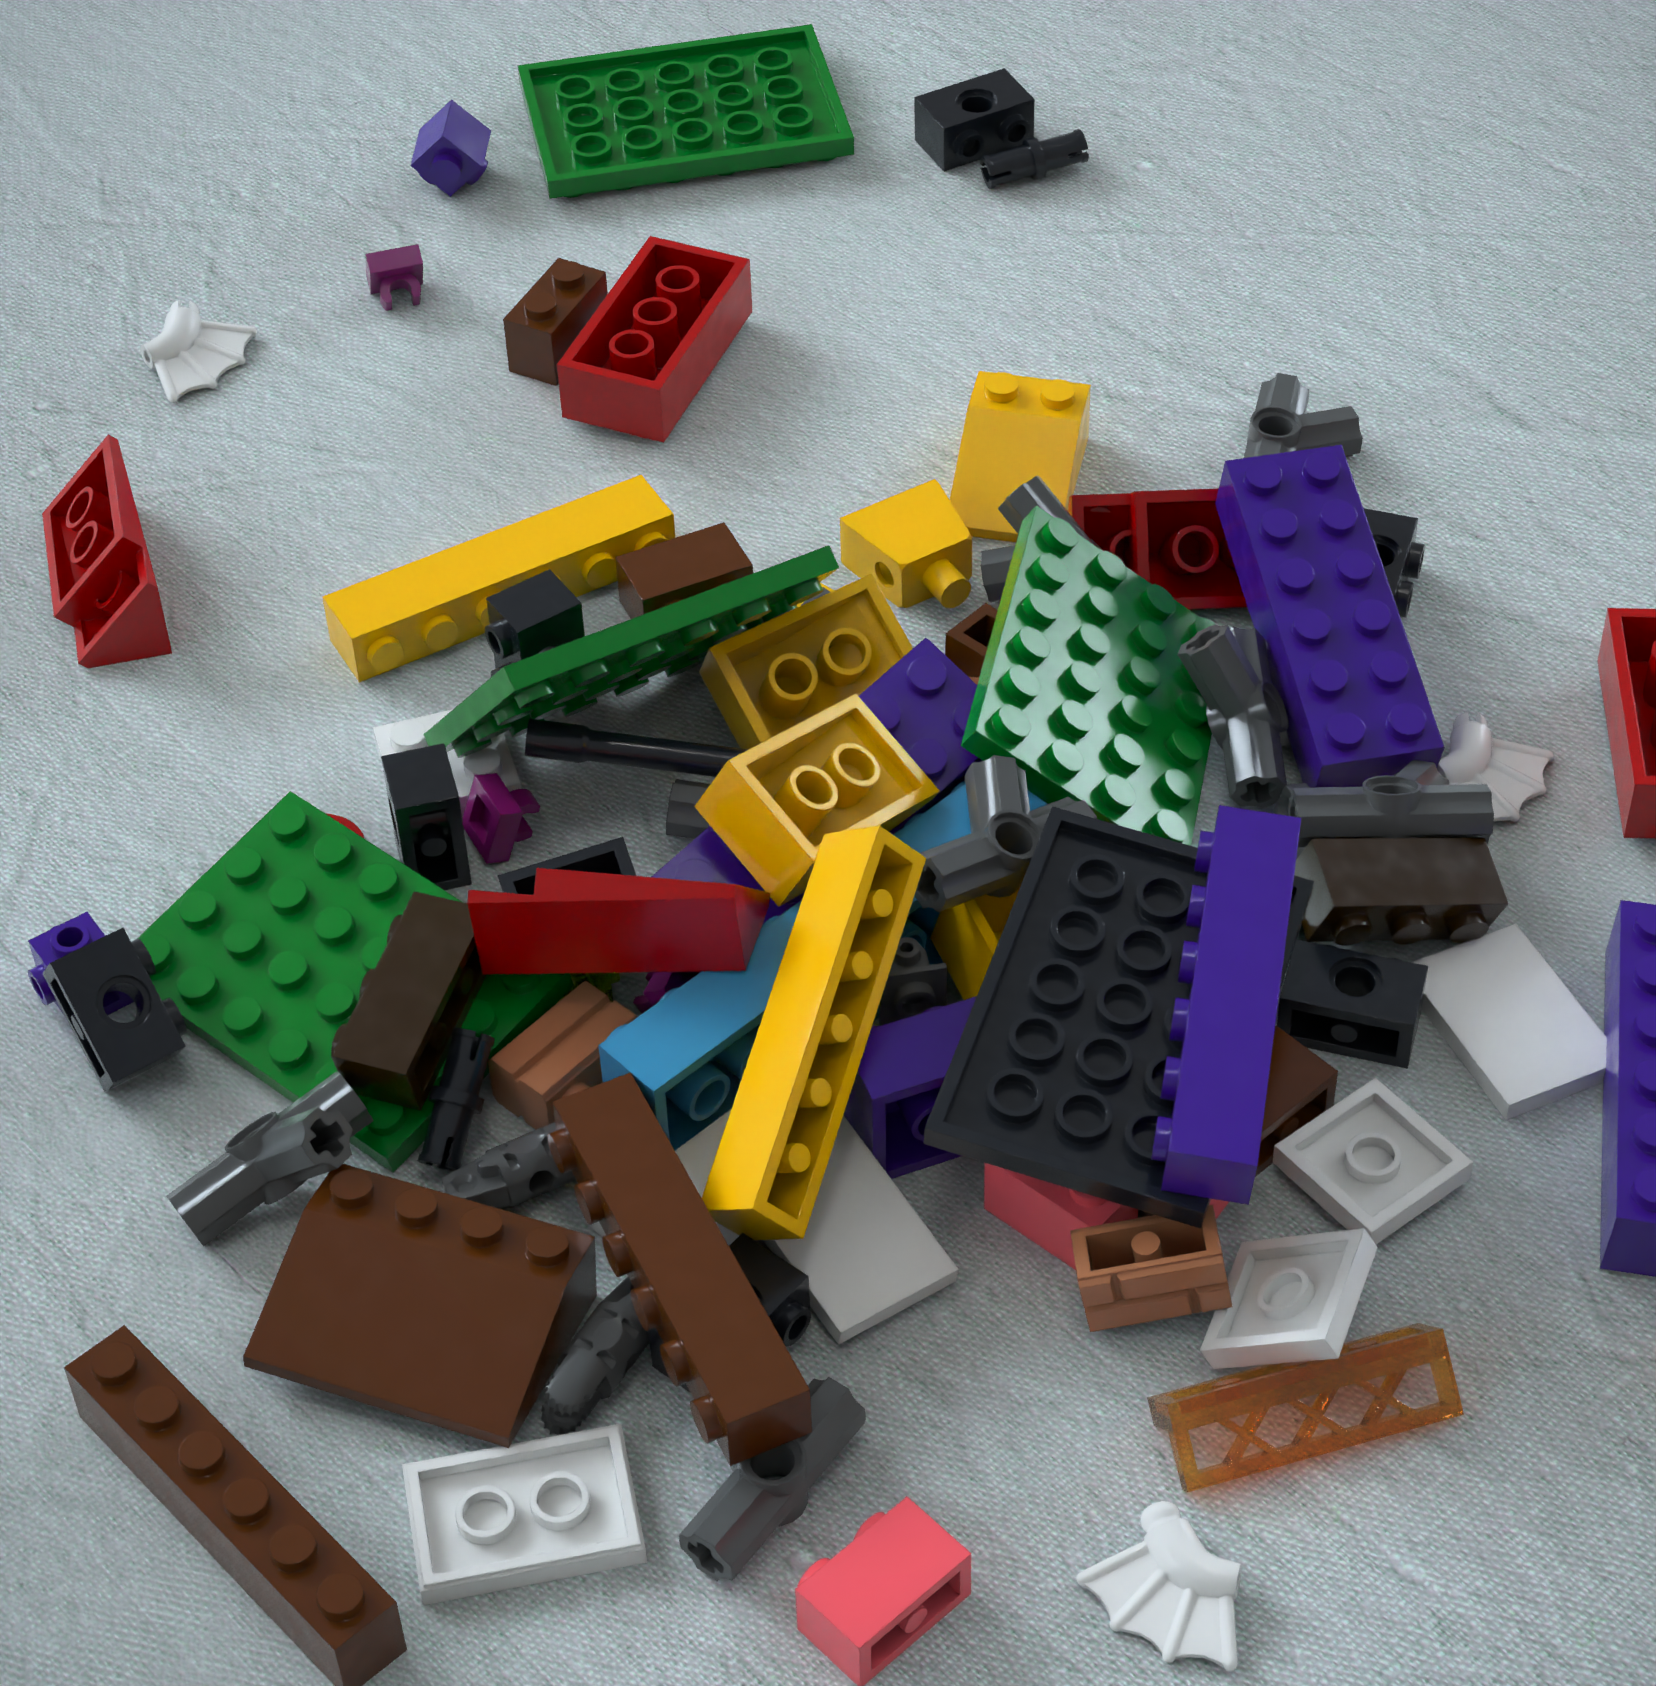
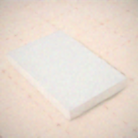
M1517 924L1412 962L1428 966L1422 1010L1505 1120L1603 1083L1606 1070L1607 1037Z
M844 1115L804 1238L763 1240L771 1252L808 1275L810 1306L838 1345L956 1282L959 1270Z
M621 1424L514 1443L509 1448L498 1446L402 1464L423 1605L647 1563L644 1537Z

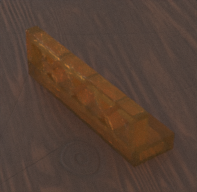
M1421 1323L1346 1342L1343 1344L1337 1359L1263 1365L1147 1397L1154 1426L1168 1431L1181 1487L1186 1492L1464 1415L1443 1328ZM1430 1363L1439 1402L1412 1409L1393 1397L1407 1369ZM1387 1375L1380 1388L1367 1381ZM1354 1384L1374 1396V1399L1359 1425L1343 1428L1325 1417L1324 1414L1338 1389ZM1318 1394L1312 1407L1298 1400ZM1286 1403L1304 1414L1306 1418L1291 1444L1275 1448L1255 1436V1433L1270 1407ZM1387 1405L1400 1412L1381 1418ZM1250 1413L1242 1427L1229 1420L1230 1418ZM1216 1422L1237 1435L1222 1463L1197 1469L1188 1430ZM1319 1424L1331 1431L1327 1434L1312 1437ZM1250 1443L1262 1450V1452L1242 1457Z

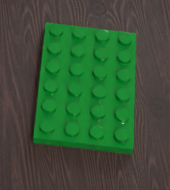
M812 24L517 65L519 83L549 199L559 197L575 198L593 192L614 189L629 190L635 186L662 182L678 183L690 178L711 175L727 176L738 171L766 167L780 168L786 164L814 160L829 161L836 157L854 155V136Z
M1036 505L1021 523L961 746L983 761L991 758L993 755L1015 758L1017 766L1025 770L1028 791L1048 804L1066 797H1070L1074 801L1085 800L1099 820L1191 845L1212 732L1206 715L1207 704L1179 658L1178 652L1181 645L1194 637L1197 632L1213 626L1215 623L1205 617H1199L1174 600L1166 589L1149 583L1127 568L1115 554L1101 550L1076 533L1075 529L1068 522L1051 516Z
M828 545L504 666L424 733L425 740L428 746L444 743L447 752L454 749L457 757L462 758L491 745V738L508 730L511 737L527 733L529 718L544 720L545 717L562 710L564 717H568L597 704V697L614 691L616 697H620L638 690L649 683V677L665 671L667 677L683 673L700 664L699 658L706 656L710 647L797 608V604L822 593L823 588L820 582L839 569V565Z
M290 791L137 939H140L145 945L155 965L156 974L151 976L150 979L161 1000L163 1001L167 998L173 1000L185 1021L187 1029L294 1103L337 1071L331 1058L334 1036L342 1024L348 1023L359 1001L363 978L370 969L376 968L387 946L390 925L397 915L403 914L413 892L458 902L462 901ZM570 973L487 974L461 1028L476 1031V1037H480V1034L483 1033L495 1038L494 1046L491 1047L489 1059H491L550 1010L572 988L573 982ZM445 1062L433 1086L440 1085ZM488 1062L483 1079L489 1074ZM430 1093L421 1111L358 1095L374 1121L352 1136L350 1143L394 1173L425 1140L434 1103L428 1100Z

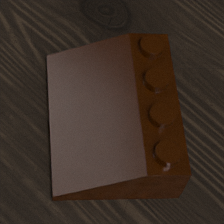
M342 1164L339 1168L327 1174L302 1212L243 1355L244 1366L509 1448L557 1366V1359L572 1340L597 1296L595 1236Z

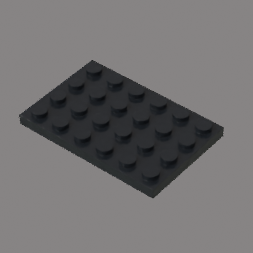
M1052 806L925 1126L923 1144L1193 1227L1202 1228L1211 1199L1162 1191L1165 1162L1151 1160L1158 1116L1172 1118L1174 1101L1160 1099L1167 1056L1181 1058L1183 1042L1169 1040L1175 998L1189 999L1191 984L1179 983L1178 975L1184 940L1198 941L1199 928L1186 926L1192 885L1205 887L1207 873L1194 871L1197 847ZM1295 875L1280 989L1314 885V881Z

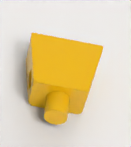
M935 479L840 518L841 562L859 578L872 573L884 597L897 607L909 608L935 597L943 607L955 608L962 604L969 596L971 591L969 579L972 577V538L941 485Z

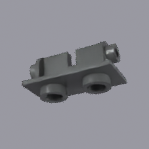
M900 938L879 1003V1026L921 1014L935 1006L947 1005L946 963L930 965L926 950L913 938Z

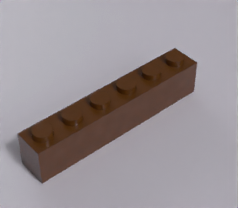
M631 1072L553 1101L556 1131L547 1135L553 1159L562 1174L569 1171L573 1172L578 1184L574 1185L576 1198L587 1223L591 1225L599 1222L606 1235L602 1237V1243L614 1274L617 1277L627 1274L635 1289L631 1290V1299L641 1325L646 1331L656 1328L664 1342V1344L660 1345L661 1357L671 1381L676 1387L686 1383L694 1398V1400L690 1401L691 1413L704 1442L708 1444L716 1440L729 1465L732 1466L812 1433L811 1398L807 1383Z
M125 1325L64 1367L80 1418L335 1686H362L407 1651L397 1602Z

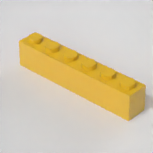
M638 475L322 596L330 641L360 683L484 634L485 626L490 624L486 598L548 569L576 597L618 581L615 557L675 538L674 514L642 475Z
M880 825L828 833L823 836L702 1195V1200L714 1221L737 1235L744 1233L753 1240L804 1238L926 861V857Z

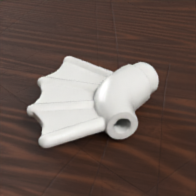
M177 300L171 305L170 311L166 315L162 333L141 345V355L147 367L150 369L156 368L167 399L174 403L190 391L203 388L215 389L218 385L217 381L223 373L236 366L243 365L246 361L244 348L252 337L257 335L256 328L201 320L199 308L194 302L189 300L187 308L181 307V300Z
M1465 712L1459 715L1453 723V731L1450 736V751L1447 756L1440 759L1437 771L1449 780V785L1487 784L1492 793L1494 822L1504 820L1517 822L1520 819V807L1527 800L1546 793L1547 789L1544 785L1543 770L1548 762L1553 760L1554 754L1550 750L1492 738V733L1484 716L1478 713L1476 721H1469V712Z
M1168 1501L1156 1502L1148 1506L1141 1514L1140 1525L1146 1532L1142 1542L1079 1572L1076 1576V1581L1078 1585L1086 1587L1102 1601L1110 1619L1109 1626L1111 1630L1142 1636L1158 1648L1165 1662L1173 1663L1175 1659L1188 1657L1205 1658L1223 1666L1227 1671H1234L1238 1665L1234 1600H1236L1239 1591L1242 1565L1241 1563L1219 1558L1206 1551L1189 1521L1181 1518L1177 1505Z

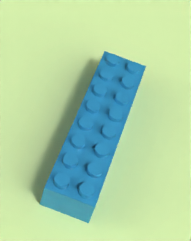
M965 781L959 783L950 795L929 810L913 816L894 836L920 853L971 834ZM1028 791L1030 811L1047 805L1046 802ZM914 896L901 938L910 937L917 940L926 950L930 965L943 963L930 939L940 912L938 913L935 909L929 907L923 909ZM801 901L782 915L774 916L762 925L746 971H702L681 987H676L666 992L656 1005L629 1024L617 1027L604 1042L598 1045L602 1081L606 1082L631 1072L674 1150H677L732 1109ZM879 1006L874 1021L879 1018Z

